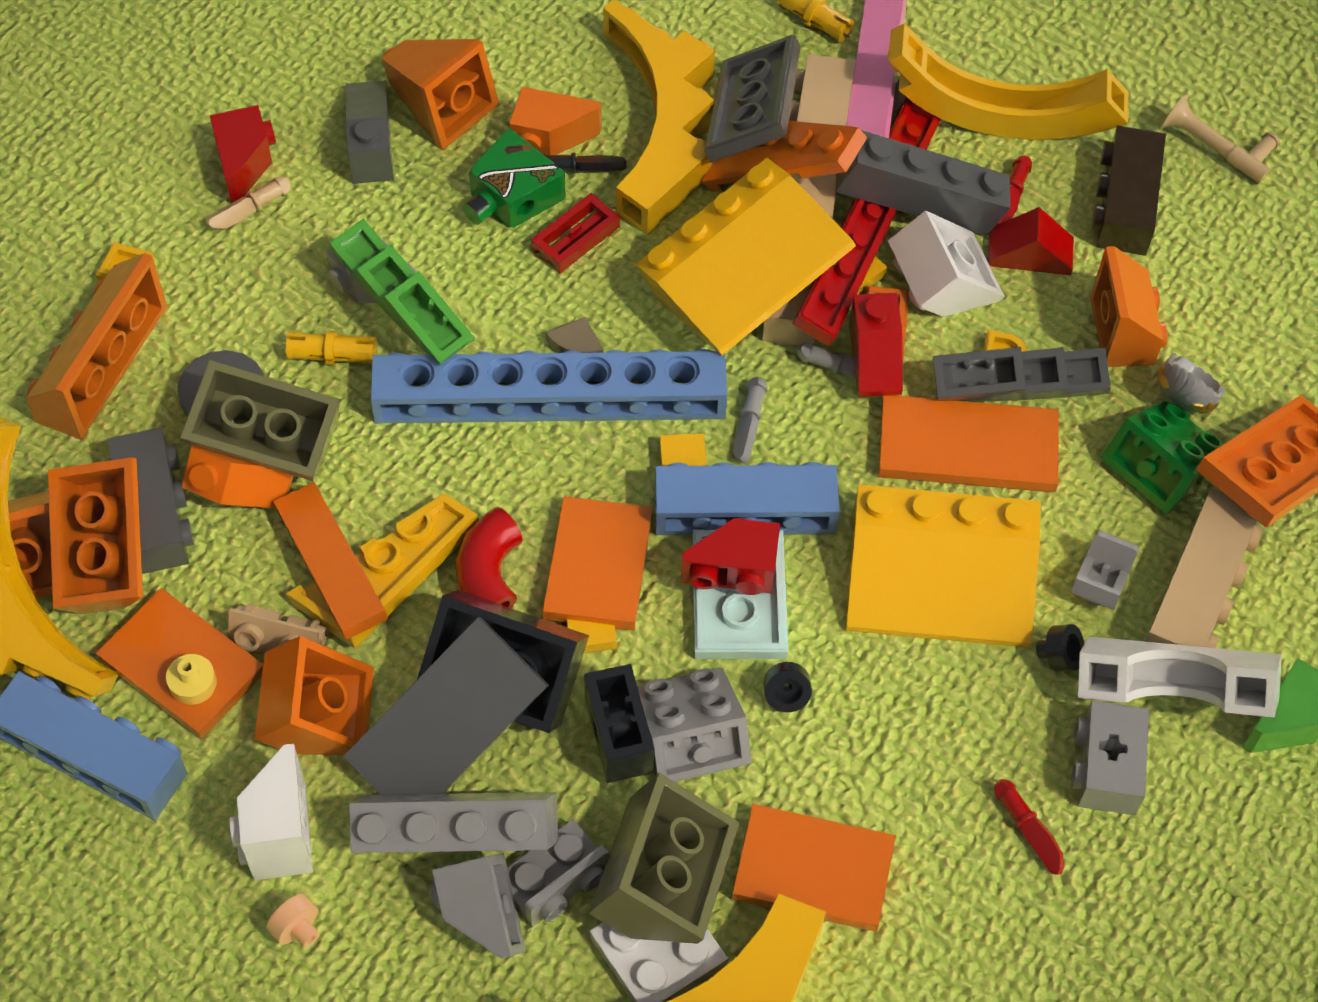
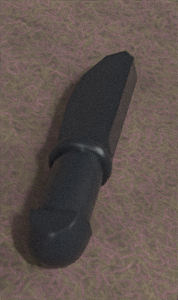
M571 153V155L543 154L564 172L571 171V173H576V170L616 171L627 169V160L619 156H576V153Z

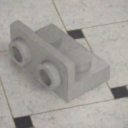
M574 819L570 820L558 829V842L548 850H530L507 868L516 909L532 928L543 919L546 922L554 920L568 907V900L582 889L585 892H589L599 885L609 857V851L604 845L597 848Z

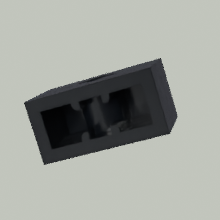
M631 664L584 674L585 701L606 782L611 783L654 773L655 749Z

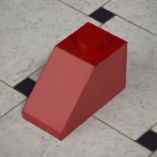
M259 105L210 115L231 203L245 197L272 163L269 146L275 145L276 139L271 120H262Z
M897 293L853 295L849 331L858 397L902 395V324Z

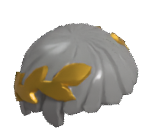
M1173 353L1158 370V383L1162 394L1169 401L1182 407L1187 412H1199V414L1212 412L1219 405V401L1226 390L1217 380L1213 379L1211 374L1205 373L1200 367H1196L1186 357L1179 356L1175 358L1177 354Z

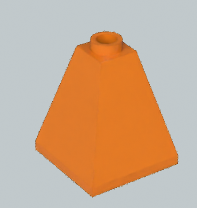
M478 39L404 40L396 47L388 49L381 58L390 85L441 150L447 148L499 105L484 45Z

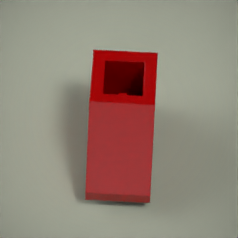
M739 518L732 519L683 552L680 583L691 584L698 589H713L715 587L736 589L738 592L746 595L772 594L780 523Z

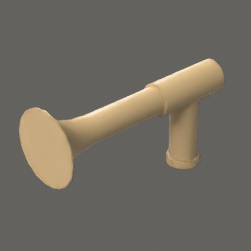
M1188 93L1185 94L1167 115L1161 129L1167 126L1185 129L1225 157L1226 161L1260 184L1271 170L1261 162L1273 149L1279 146L1280 140L1278 136L1272 132H1266L1257 145L1248 153L1238 145L1235 146L1194 115L1187 102L1189 95Z

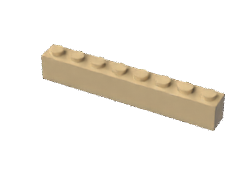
M808 54L805 70L797 69L794 94H801L800 101L792 100L789 121L846 126L856 60ZM798 173L791 174L800 186L833 219L836 199V174L801 178ZM812 283L761 323L764 324L762 341L795 346L803 343L814 344V337L792 324Z

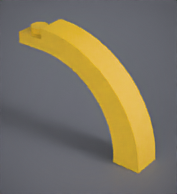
M905 23L891 29L888 61L895 71L900 72L899 91L925 111L949 123L994 136L1037 140L1090 135L1128 123L1129 92L1108 69L1087 77L1053 84L1030 85L994 81L973 75L948 63L933 52Z

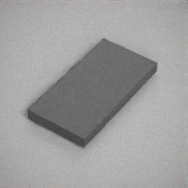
M795 35L787 36L723 60L705 146V153L710 162L787 136L801 48Z
M478 617L343 757L381 795L444 794L549 684L481 617Z

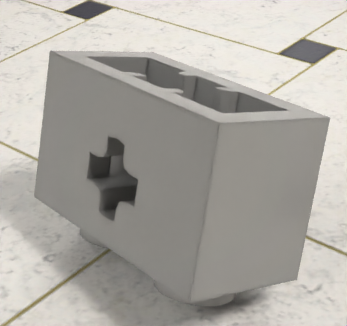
M1092 700L1085 717H1077L1074 745L1082 746L1081 760L1074 761L1071 788L1079 789L1078 807L1136 815L1145 798L1149 725L1148 708Z

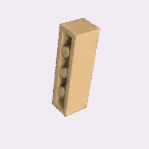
M1210 488L1145 642L1216 648L1220 637L1212 634L1216 623L1225 625L1235 601L1227 597L1230 587L1240 588L1249 567L1248 563L1241 560L1245 551L1254 553L1264 528L1256 525L1257 520L1251 518L1243 508L1225 493Z

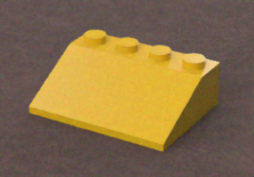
M765 158L725 192L719 194L714 201L693 218L687 220L682 227L661 244L654 247L636 263V266L656 298L720 355H724L856 247L850 236L789 173L769 158Z
M858 484L852 519L846 631L1030 648L1032 644L1040 548L1041 501Z

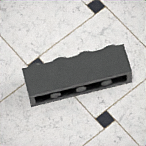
M863 130L861 131L867 139L847 172L836 174V192L916 216H919L926 210L984 236H987L1010 210V175Z

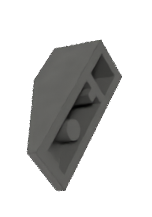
M386 80L346 83V132L352 182L357 184L393 181Z

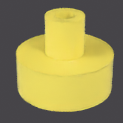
M198 654L180 656L170 664L166 673V682L171 695L182 704H200L209 699L216 689L217 678L212 664L207 658Z

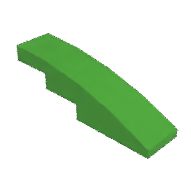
M364 218L329 243L331 252L385 313L439 366L474 341V336L425 277L419 271L415 274L392 245L387 247Z

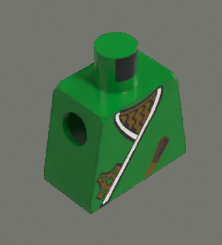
M509 128L471 168L469 180L473 198L463 205V210L467 217L476 225L481 224L493 214L507 227L515 228L566 198L565 172Z

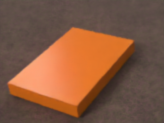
M563 496L543 607V620L567 622V619L615 625L616 629L635 631L653 507Z
M162 588L95 653L102 664L117 672L119 677L201 740L262 677L263 663ZM186 654H198L207 658L212 664L217 678L216 689L212 696L196 705H186L175 700L166 682V673L170 664Z
M753 804L732 900L772 908L778 894H782L826 911L825 921L877 932L896 835Z

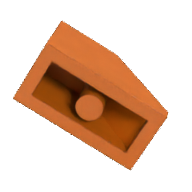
M522 87L509 123V128L542 154L557 155L600 135L602 129V102Z
M191 446L182 488L222 505L276 509L273 501L289 494L293 475L197 446Z

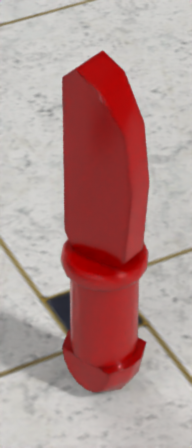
M1019 156L1013 162V169L1010 174V210L996 225L1012 219L1017 211L1020 197L1024 192V183L1032 169V161L1028 156Z
M1007 779L998 780L994 785V793L997 800L1003 803L1015 820L1016 827L1021 829L1022 834L1050 873L1055 875L1062 874L1065 867L1063 852L1054 836L1036 818L1037 813L1031 811L1016 790V785Z

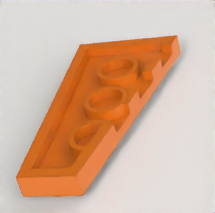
M789 121L787 136L714 161L701 182L710 192L722 190L724 184H735L751 168L761 163L765 158H769L790 175L798 173L801 178L847 172L867 137L859 127Z

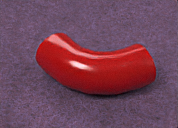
M494 507L484 514L465 534L455 561L459 591L512 609L516 603L517 596L502 578L501 565L504 558L521 545L523 539L516 522L504 509Z

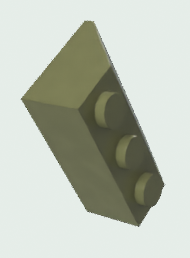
M209 360L182 431L180 442L313 481L325 460L338 422L340 399Z
M658 773L629 798L589 914L630 939L700 943L704 939L739 822L666 776Z

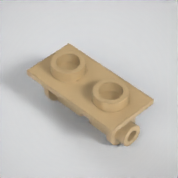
M248 603L246 607L239 605L237 609L230 608L228 611V638L246 651L264 655L265 652L298 636L324 645L328 637L329 629L328 627L321 626L320 620L315 619L312 621L290 615L285 622L281 621L280 612L256 607L252 603Z

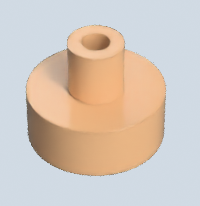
M297 894L285 901L272 914L266 929L281 945L288 944L297 939L304 947H308L320 935L312 925L318 915V908L305 894Z

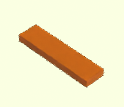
M315 482L274 500V505L345 640L388 620L384 607Z

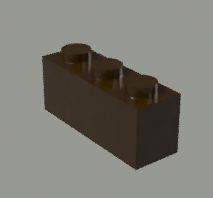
M1117 125L1113 140H1105L1100 165L1107 166L1106 173H1100L1096 190V197L1103 198L1102 205L1096 204L1091 227L1093 230H1099L1096 247L1105 249L1108 246H1115L1122 252L1147 255L1155 231L1166 133Z

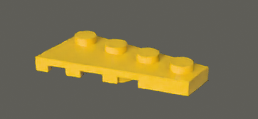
M444 493L396 523L397 530L378 540L374 537L359 547L361 553L355 557L384 607L387 617L462 544L465 534L479 521L478 515ZM315 582L304 589L299 585L286 593L293 606L313 620H320L322 626L328 627L330 632L354 649L380 625H375L345 640Z

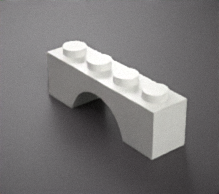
M1088 637L1080 651L1078 698L1127 703L1133 699L1146 696H1184L1212 703L1218 706L1224 713L1275 717L1279 702L1282 654Z

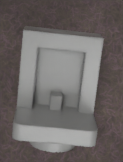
M1097 531L1070 593L1083 597L1085 601L1093 605H1102L1114 610L1139 547L1105 532Z

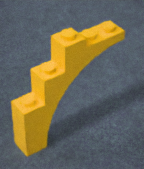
M611 0L603 7L604 35L622 49L641 72L652 95L656 114V121L647 147L635 167L616 186V213L647 235L703 185L701 181L713 165V162H710L705 153L706 142L700 137L709 130L714 107V99L702 87L714 78L715 50L705 41L697 39L685 30L673 39L664 29L655 27L642 18L634 9L627 8L617 0Z
M0 417V677L21 670L23 667L26 673L34 677L38 675L48 679L53 677L66 683L65 689L71 694L91 699L93 696L96 697L112 691L118 673L86 655L59 631L38 604L21 571L11 537L7 499L11 459L21 426Z
M778 894L762 927L734 960L708 981L666 1002H794L820 936L826 911Z

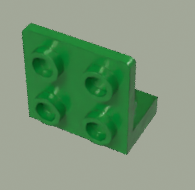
M1164 401L1127 417L1100 458L1165 514H1168L1177 508L1198 477L1202 476L1196 470L1202 459L1222 446L1223 442L1213 433L1203 431L1193 423L1187 411L1182 407Z

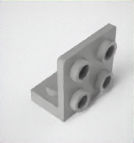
M723 668L699 669L689 675L671 679H655L645 685L637 686L655 749V776L661 773L676 782L752 764L746 715Z

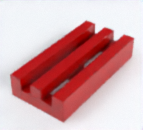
M590 193L530 239L531 250L536 254L540 252L542 259L548 264L552 262L554 269L560 274L620 227V216ZM593 210L596 211V213L592 215L590 218H588L586 221H584L583 223H578ZM567 230H569L568 235H566L552 247L549 246V244H551L558 237H560Z

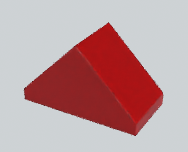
M1038 207L1000 223L990 231L988 263L991 267L1071 276L1073 270L1074 237Z

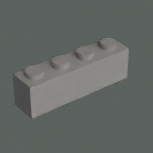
M557 792L365 795L349 803L351 853L548 850L558 842Z

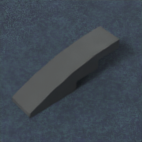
M1021 347L933 356L937 400L1006 401L1066 398L1109 394L1111 390L1105 348L1064 352L1063 347L1021 351Z

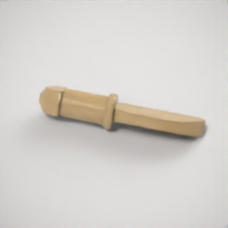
M283 176L273 178V181L254 192H248V197H242L208 216L205 223L212 228L220 229L233 226L253 214L256 210L260 211L262 206L276 198L284 197L291 189V181Z

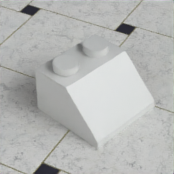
M925 210L888 240L895 255L893 263L897 270L905 276L910 287L909 297L914 305L922 311L927 310L945 317L997 303L1005 297L974 233Z
M294 743L286 744L281 747L237 797L238 816L230 817V833L233 847L238 849L240 865L248 864L254 881L313 873L306 782Z

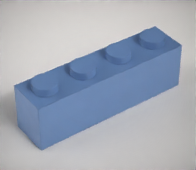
M765 462L758 465L734 466L730 463H716L712 466H689L684 463H672L667 466H656V535H692L693 530H717L734 518L780 523V530H783V535L836 534L840 512L837 465H823L818 462H808L802 465H778Z
M18 671L0 696V740L156 821L188 774L180 756L181 751L166 739L157 737L153 741L141 735L140 729L123 717L117 716L115 720L101 714L98 706L82 696L72 699L62 694L61 689L44 676L38 675L33 679Z

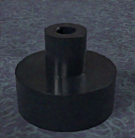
M1074 624L1053 625L1047 632L1046 640H1039L1036 643L1037 656L1040 659L1047 658L1049 665L1054 671H1077L1079 669L1080 651L1084 646L1082 633Z
M794 662L778 663L771 667L764 677L765 698L768 704L775 710L787 713L795 712L802 709L809 702L812 695L810 676L801 665Z

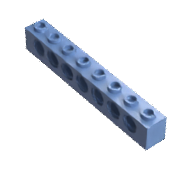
M660 349L650 352L611 350L606 353H581L578 351L536 353L533 351H523L518 354H493L491 352H478L475 354H455L439 366L429 355H405L403 353L373 355L371 404L375 424L725 419L727 405L725 354L720 355L717 351L698 349L691 352H668ZM641 381V382H644V383H642V384H634V383H631V382ZM676 381H686L688 383H677ZM554 382V383H556V384H554V385H545L544 383ZM589 382H599V384H595V385L588 384V383H589ZM461 383H466V384H468V385H465V386H456L457 384H461ZM502 383H512L507 386L500 385ZM415 384H424L419 387H413Z

